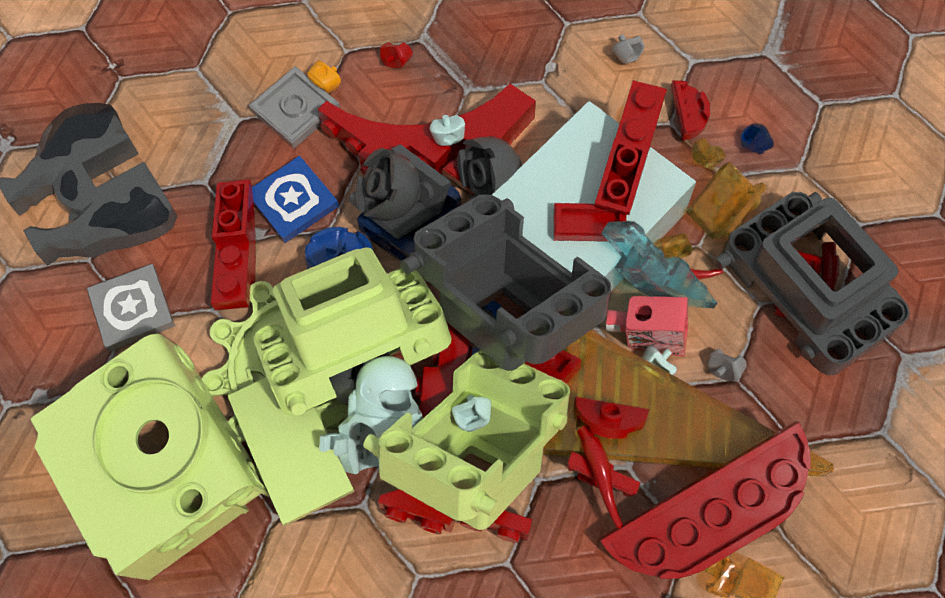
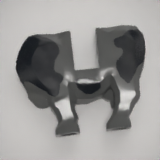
M85 103L63 110L44 130L35 157L28 163L26 168L16 178H0V190L19 216L26 213L30 206L38 205L49 195H54L58 205L69 214V222L65 225L48 229L30 226L23 230L34 251L47 266L60 257L79 256L96 258L113 250L131 248L155 240L173 229L178 217L145 162L98 187L94 185L92 179L139 154L124 130L118 113L110 104Z

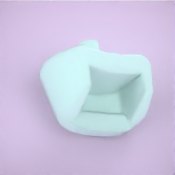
M444 115L442 119L433 120L429 129L438 145L449 146L460 142L464 138L465 121L458 115L451 117Z
M649 345L639 361L640 368L655 381L664 382L677 372V367L666 361L672 354L667 348L661 354L654 346Z
M468 395L467 402L454 406L452 413L458 427L463 431L472 432L486 426L490 422L491 400L486 397Z

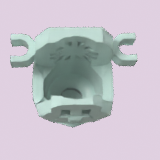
M393 356L375 357L364 362L363 367L357 374L356 388L348 397L347 418L339 425V433H329L320 436L319 451L334 450V455L339 456L345 472L351 474H358L359 471L366 468L379 467V458L363 447L366 437L369 434H373L380 438L387 429L407 412L412 414V428L423 419V415L416 402L412 399L410 392L411 389L418 386L410 365L404 360Z

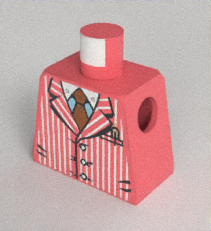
M632 296L629 299L628 312L608 310L606 330L626 333L628 347L645 351L649 345H652L660 353H663L667 348L672 352L671 355L685 357L689 325L687 297Z

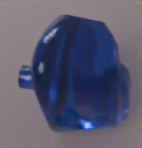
M752 123L740 135L742 146L754 153L763 154L764 151L774 146V141L767 127L763 124Z

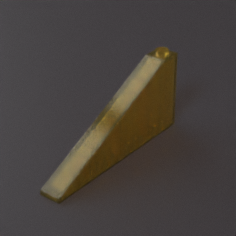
M590 330L564 349V351L582 359L581 369L567 383L570 388L567 423L562 430H559L545 444L543 455L570 457L573 451L586 457L581 447L582 442L576 432L586 424L581 419L578 420L575 417V397L650 409L644 428L640 431L628 433L627 438L612 439L595 435L599 437L608 460L716 469L777 432ZM810 451L811 469L808 470V476L825 477L834 472L833 463Z

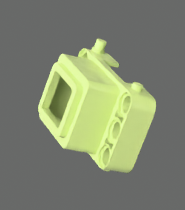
M368 247L347 252L287 277L282 282L276 284L272 292L283 318L261 327L252 337L268 382L282 412L298 416L304 414L306 410L337 397L329 377L398 347L404 361L411 365L443 351L452 341L442 307L422 276L416 270L406 274L402 268L387 274L373 250Z
M480 350L454 371L453 392L413 428L412 414L407 412L387 429L380 438L369 434L364 441L363 447L379 458L380 479L456 521H463L475 529L484 530L501 515L540 473L543 447L567 423L570 388L562 380L553 378L526 364H522L513 371L504 370ZM468 395L486 397L492 402L490 422L486 426L472 432L461 430L455 422L452 408L467 402ZM468 454H474L493 465L485 472L463 459Z

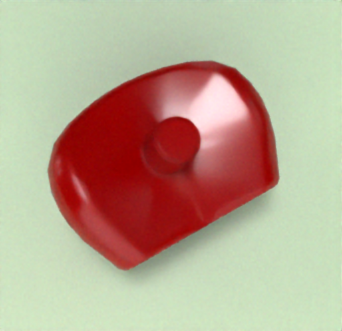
M387 42L380 47V59L385 66L390 68L404 67L413 55L412 49L405 42L400 45Z

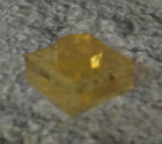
M748 558L730 594L736 598H775L785 577Z

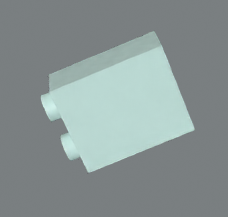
M588 101L492 195L502 201L508 198L513 202L514 210L524 217L523 237L571 273L574 259L576 257L581 258L610 281L612 291L628 274L627 272L632 270L686 213L696 181L650 147L630 215H626V242L554 241V203L595 204L612 144L619 127V123Z

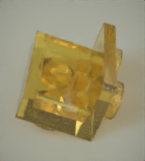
M728 162L721 166L685 212L711 239L726 235L729 237L733 230L743 224L741 220L744 216L761 203L762 199L760 196L767 189V186L763 182L752 185L731 162Z

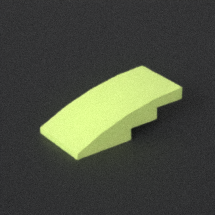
M267 377L228 395L247 445L283 526H287L355 492L339 457L334 455V450L319 451L320 436L327 434L315 407L306 410L304 414L299 416L283 413Z

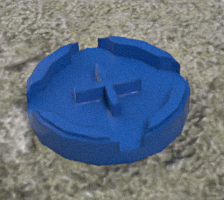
M326 228L315 233L310 238V243L306 245L305 262L307 269L355 249L368 247L373 250L372 244L364 234L358 231L354 234L348 232V228Z

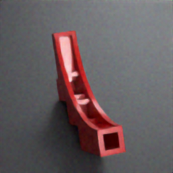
M510 83L493 99L468 113L459 115L465 121L464 138L460 142L449 146L438 145L435 142L429 129L431 123L422 125H394L370 121L347 113L328 101H325L318 108L322 130L331 138H339L345 143V146L351 153L359 157L360 171L364 177L368 167L363 166V164L373 151L380 148L391 151L392 148L400 144L442 174V169L458 157L459 150L465 149L466 145L463 144L465 140L495 136L511 145L535 119L536 100Z

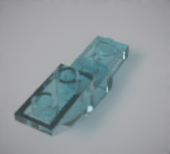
M635 221L608 222L601 233L621 256L615 269L635 288L650 297H687L688 307L715 308L717 302L708 292L706 285L700 282L689 269L688 263L678 257L664 258V253L655 247L639 224Z

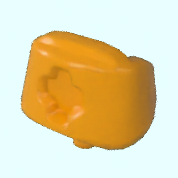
M321 60L316 61L307 72L308 79L324 89L328 94L337 90L341 83L336 67H329Z

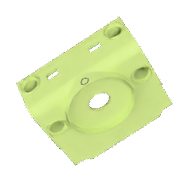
M151 334L142 338L77 383L65 395L30 418L38 432L35 449L93 556L107 558L115 575L144 580L152 579L243 513L246 514L249 511L246 504L258 495L270 496L258 468L251 460L197 373L189 356L179 345L174 344L161 334ZM152 421L163 422L169 431V439L166 446L158 453L145 454L138 444V436L141 429Z

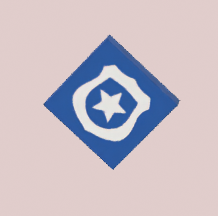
M298 156L252 187L254 206L284 243L339 207L337 199L301 156Z

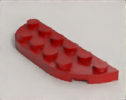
M795 421L625 522L622 528H615L599 538L601 543L618 562L628 569L659 577L660 579L683 578L707 569L779 526L797 508L805 494L803 491L807 481L808 470L811 469L810 449L803 428L799 422Z

